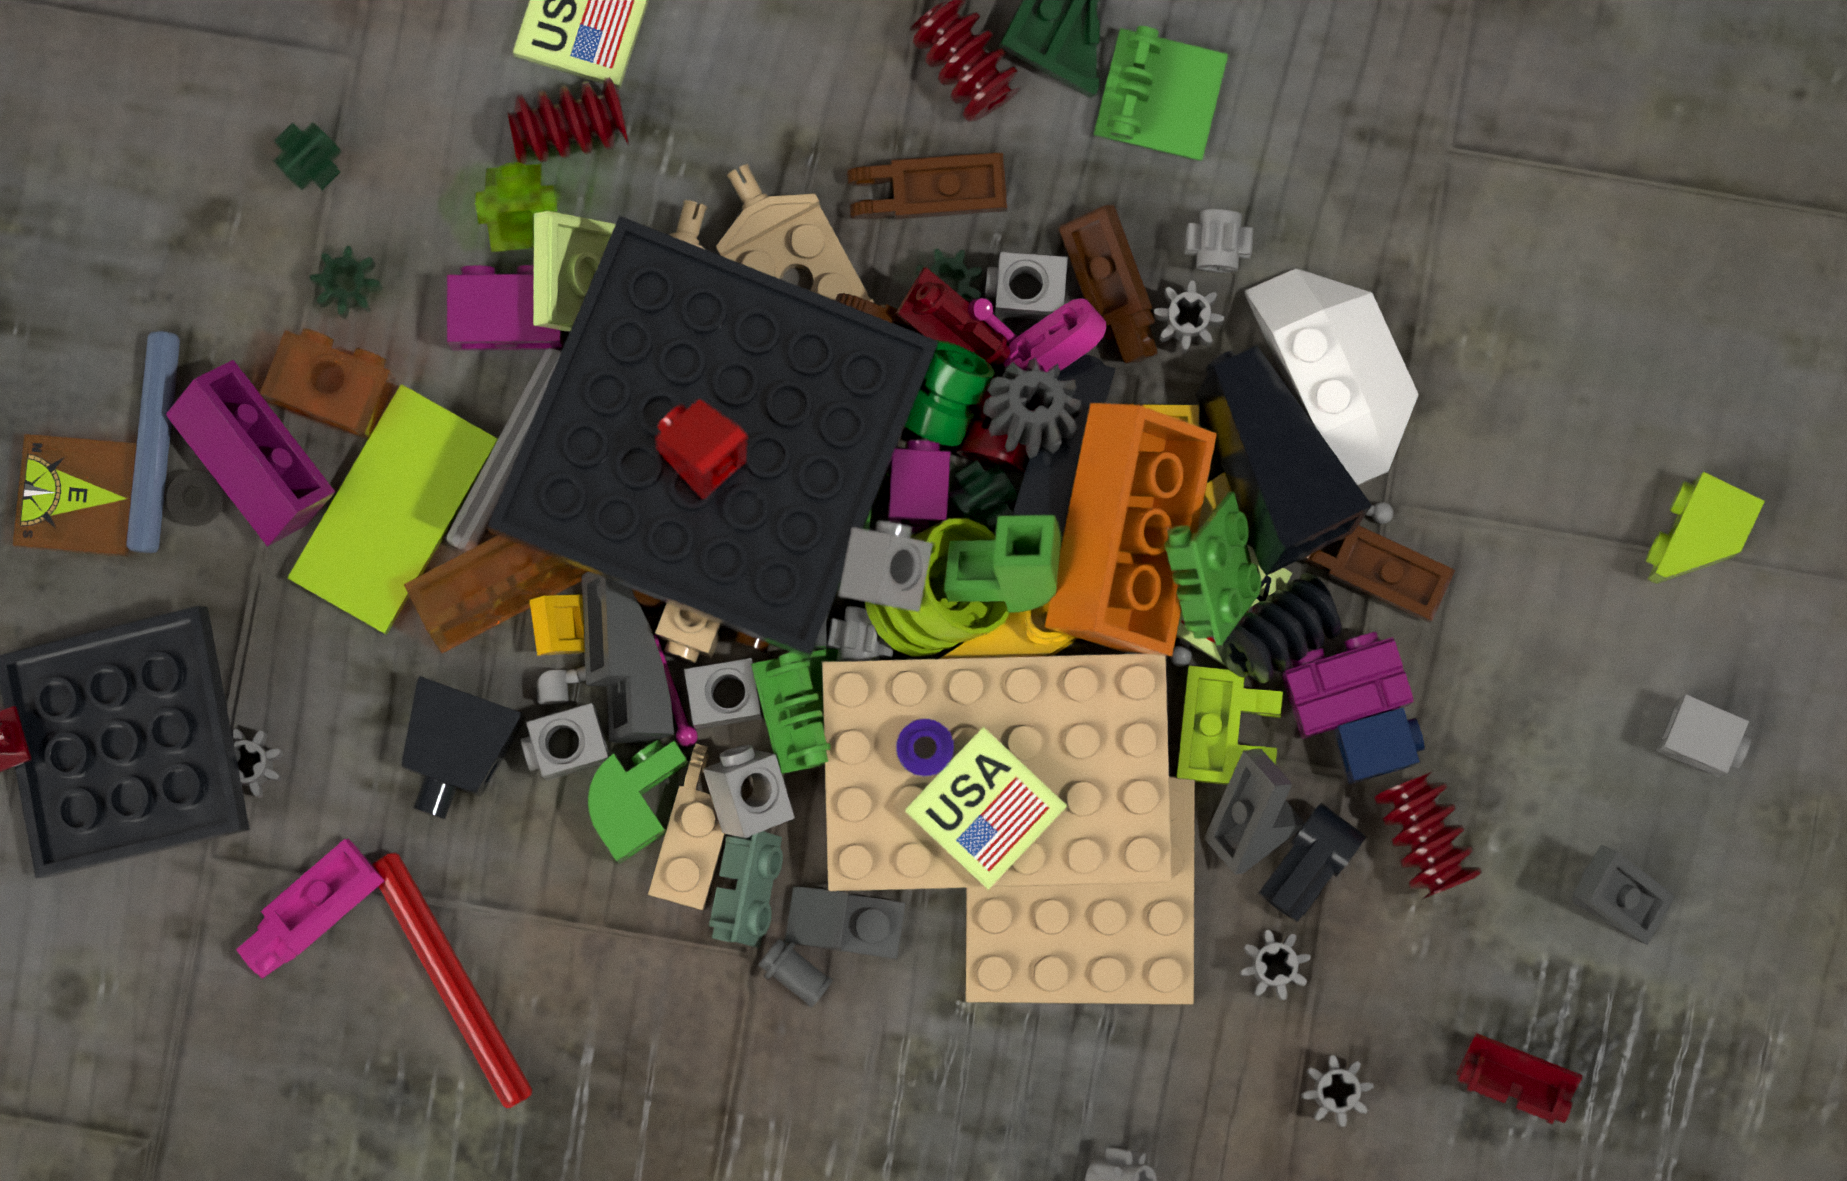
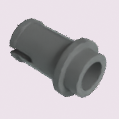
M779 938L758 964L766 971L763 977L767 980L771 976L812 1008L830 986L833 979L829 976L827 977L793 950L796 945L793 941L787 945Z

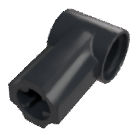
M1321 802L1291 841L1294 846L1258 894L1281 913L1298 922L1318 898L1321 890L1332 875L1336 877L1339 875L1367 836Z

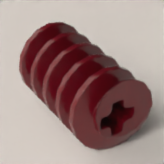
M946 0L930 9L911 26L910 30L912 31L919 29L913 38V43L918 49L932 47L927 53L925 61L930 67L945 65L939 72L938 80L943 86L957 83L950 97L956 104L969 102L964 109L963 116L968 122H975L1004 105L1019 92L1020 87L1011 89L1008 85L1018 73L1016 67H1011L998 71L996 65L1006 53L1002 48L988 53L985 52L983 48L993 36L990 30L978 34L972 33L971 29L980 18L978 12L961 16L958 11L967 0Z
M610 77L604 78L602 95L597 96L590 83L586 81L582 82L580 99L578 100L574 99L565 85L560 86L557 104L551 102L544 90H539L536 108H530L523 95L519 94L516 95L514 112H508L510 131L519 167L526 165L528 149H532L538 160L544 163L548 161L550 145L553 144L563 159L569 158L573 140L577 141L584 154H591L594 136H598L607 150H611L614 148L616 132H620L629 145L619 91Z
M1432 772L1380 792L1374 797L1376 804H1394L1395 808L1383 818L1384 825L1403 826V829L1391 842L1394 847L1411 846L1412 850L1400 860L1402 868H1420L1421 871L1408 884L1410 889H1428L1429 893L1423 899L1475 879L1482 873L1480 867H1462L1461 862L1473 852L1471 846H1453L1452 841L1464 831V827L1461 824H1444V820L1456 808L1453 803L1436 804L1435 799L1447 789L1445 782H1427L1426 778Z

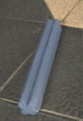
M150 332L147 338L126 543L128 549L138 553H155L159 549L172 423L165 414L174 404L180 345L179 337L170 332Z

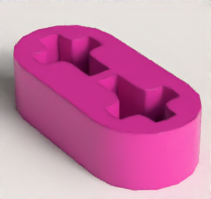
M1082 298L1072 300L1013 340L1008 346L1011 349L1010 355L1003 364L1007 367L1013 362L1023 371H1026L1028 361L1035 357L1039 363L1040 371L1047 373L1049 368L1058 364L1061 371L1100 342L1106 331V321L1088 300Z

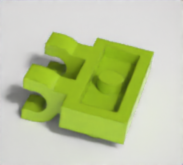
M1188 666L1177 779L1228 785L1243 750L1261 748L1276 765L1277 748L1238 745L1241 713L1281 718L1283 692L1244 688L1245 678L1239 677L1227 669Z

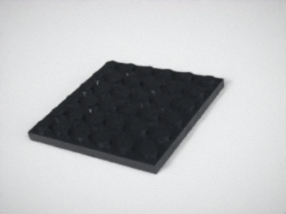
M619 216L487 526L488 532L810 659L841 585L852 528L864 529L939 341ZM698 399H701L733 422L747 435L746 463L704 500L657 451L656 436L661 433L657 426L661 420L678 405L683 404L688 409Z

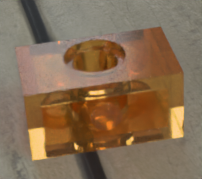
M303 328L300 336L285 330L260 394L270 403L368 440L381 418L396 380L392 372L384 368L387 360L360 348H355L352 356L333 349L334 339L308 328ZM332 367L344 371V383L338 391L331 394L317 391L316 382L322 371Z

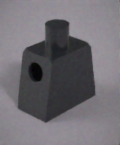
M419 676L402 758V767L404 769L424 776L413 808L445 820L456 789L481 797L523 726L526 717L516 710Z

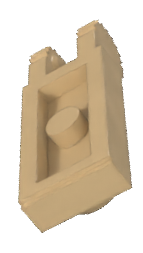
M696 743L686 773L684 786L679 785L648 895L704 911L725 833H722L711 794L697 790L701 775L704 772L703 769L707 766L709 755L707 746Z

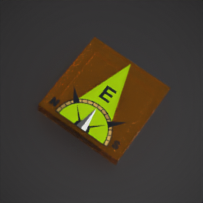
M24 434L13 546L16 548L128 557L129 549L126 543L137 443Z

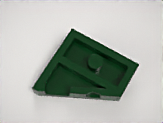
M1021 0L997 47L1092 98L1099 89V78L1096 77L1097 45L1100 43V21L1097 18V3L1099 0Z

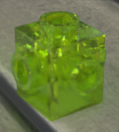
M510 162L499 167L486 168L485 190L475 192L478 224H487L491 252L534 248V213L545 211L558 213L555 185L544 184L542 163L525 165L519 162Z

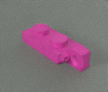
M349 838L347 840L344 839L261 910L264 919L257 926L258 931L239 946L236 951L249 968L263 979L282 964L289 962L296 955L298 956L382 884L384 880L359 848Z

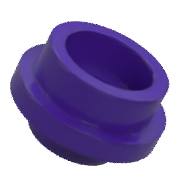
M918 719L902 729L897 739L896 751L900 763L909 772L918 776H931L941 772L950 763L954 752V743L950 732L944 725L932 719ZM928 736L935 741L936 752L932 757L922 759L915 754L914 743L919 737Z

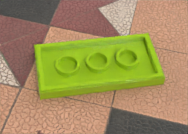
M401 384L287 578L387 635L467 499L498 438Z

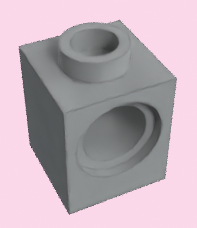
M1000 252L999 268L987 267L985 298L989 301H996L995 316L1042 320L1063 306L1067 257ZM1029 274L1040 282L1042 289L1032 299H1020L1010 290V282L1018 275Z
M877 521L876 531L852 528L839 596L919 612L932 543L911 539L912 527Z
M752 658L684 669L692 721L696 730L762 719L761 702L751 666L753 664ZM729 678L740 681L745 687V696L739 705L733 708H723L715 703L713 692L720 681Z
M1684 695L1677 699L1656 751L1719 778L1728 774L1730 767L1738 770L1742 765L1751 743V738L1744 736L1749 721L1689 695Z
M593 703L526 722L530 736L522 738L521 744L529 770L540 769L542 777L546 781L602 765L610 757L597 710ZM560 729H571L579 737L577 751L566 759L555 758L549 752V740Z
M742 745L722 752L719 755L721 762L703 769L722 833L747 838L795 818L776 754L753 750L752 745ZM751 775L754 783L753 792L746 801H743L740 792L741 785L744 779Z

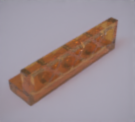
M496 536L405 583L404 586L427 632L443 654L529 609L530 599L556 595L581 582L582 575L589 571L501 536Z

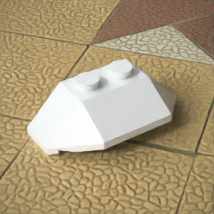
M1296 268L1245 290V296L1287 388L1356 484H1363L1388 473L1419 394L1372 292Z

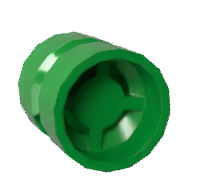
M936 340L939 341L937 350L933 355L905 427L930 441L942 445L956 446L961 444L975 415L970 405L981 402L995 372L989 363L972 351L947 341Z

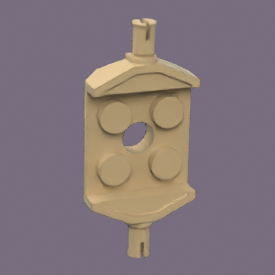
M748 164L739 167V171L746 183L742 182L736 169L727 175L744 205L742 206V213L716 245L719 255L779 279H782L784 273L791 268H803L813 278V285L810 291L832 300H836L837 294L845 293L856 295L874 303L873 299H870L823 213L816 194L767 196V194H762Z

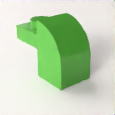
M1055 515L998 516L996 540L949 541L944 588L948 602L1005 601L1009 613L1036 609L1048 603L1051 597H1054L1057 589L1061 533Z
M657 740L639 751L631 758L636 766L628 772L625 771L617 757L612 754L602 763L592 779L588 795L590 818L597 833L619 864L666 833L642 795L689 764L674 741L664 747L661 741Z

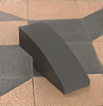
M587 572L583 574L582 595L586 686L607 687L609 742L651 744L674 734L671 699L663 662L650 625L637 599L634 597L633 591L627 586L594 573Z

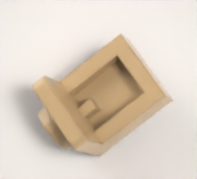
M666 603L655 634L659 639L667 642L664 649L665 652L696 663L699 654L712 659L720 638L717 634L720 623Z

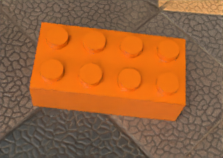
M1090 403L1060 550L1057 589L1054 597L1050 599L1045 623L1046 628L1122 652L1172 656L1181 614L1179 602L1181 599L1178 598L1176 590L1181 585L1174 583L1172 575L1176 570H1171L1164 544L1169 539L1167 532L1174 527L1189 526L1191 533H1197L1217 433L1141 405Z

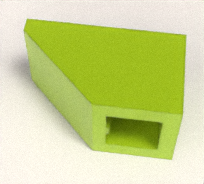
M1705 472L1697 476L1692 484L1684 480L1669 511L1677 514L1669 534L1659 531L1647 554L1645 561L1653 565L1647 580L1659 584L1729 560L1739 554L1765 501Z

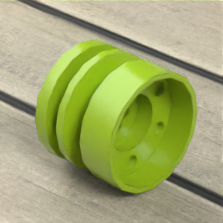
M967 518L948 519L926 528L918 534L910 535L911 539L932 543L919 612L865 602L867 615L878 635L894 650L912 657L933 655L943 649L951 648L959 642H966L990 633L1005 623L1010 614L1005 601L948 602L944 588L949 541L996 540V536L986 526Z

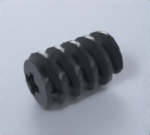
M1306 571L1300 576V579L1292 580L1283 587V590L1275 591L1266 598V601H1260L1252 606L1249 612L1244 614L1224 643L1216 645L1222 662L1231 672L1243 678L1250 675L1257 682L1266 683L1273 678V670L1283 672L1290 667V658L1300 661L1307 656L1308 648L1316 650L1324 645L1325 637L1333 639L1341 634L1342 625L1330 591L1316 575Z

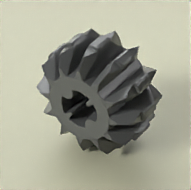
M1034 357L1028 361L1026 371H1023L1012 362L1006 367L1004 378L996 377L992 379L988 389L992 397L986 399L983 412L985 416L993 418L989 427L991 436L1008 435L1005 444L1007 452L1014 450L1018 443L1026 445V452L1030 459L1037 455L1040 444L1053 454L1059 450L1062 443L1061 438L1069 439L1075 434L1077 424L1074 419L1080 416L1082 403L1081 400L1072 397L1076 390L1075 379L1060 382L1057 380L1060 373L1058 364L1050 367L1046 373L1040 371L1039 363ZM1031 404L1038 406L1034 412L1027 410Z

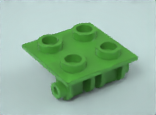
M1137 26L1136 31L1120 28L1094 135L1202 162L1228 54L1158 37V30L1147 26Z
M1228 492L1197 533H1191L1189 526H1177L1167 532L1169 539L1164 544L1171 570H1176L1172 575L1174 583L1181 585L1177 588L1176 592L1178 598L1181 599L1179 602L1186 629L1192 631L1196 639H1204L1214 635L1216 645L1224 643L1259 596L1261 590L1260 571L1257 565L1251 562L1247 546V519L1244 513L1238 510L1234 492Z
M829 648L813 651L810 659L791 652L780 655L777 659L751 664L773 753L776 754L781 774L823 766L826 762H829L826 751L831 750L830 743L827 744L824 734L822 662H836L837 649Z

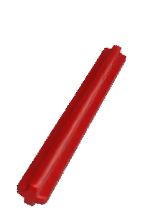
M396 852L381 857L372 864L384 880L378 887L502 1106L508 1109L522 1103L533 1094L532 1088L402 858Z

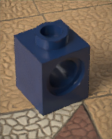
M1404 707L1339 725L1333 730L1349 785L1413 767L1420 762L1417 752L1425 750L1419 723L1416 718L1407 720Z

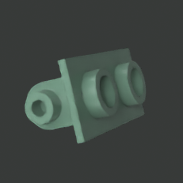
M765 831L747 838L733 835L732 837H726L719 876L738 881L736 890L716 888L708 925L714 927L712 939L732 943L737 942L760 948L762 936L767 932L771 922L772 912L769 901L773 881L778 877L782 868L783 854L780 848L782 837Z

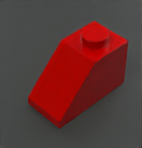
M698 399L688 409L683 404L678 405L657 426L661 431L656 436L657 451L703 500L746 463L747 435L737 425L701 399Z

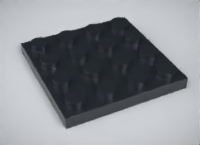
M194 606L0 655V689L4 709L16 706L32 759L15 766L35 878H49L250 830L208 607Z

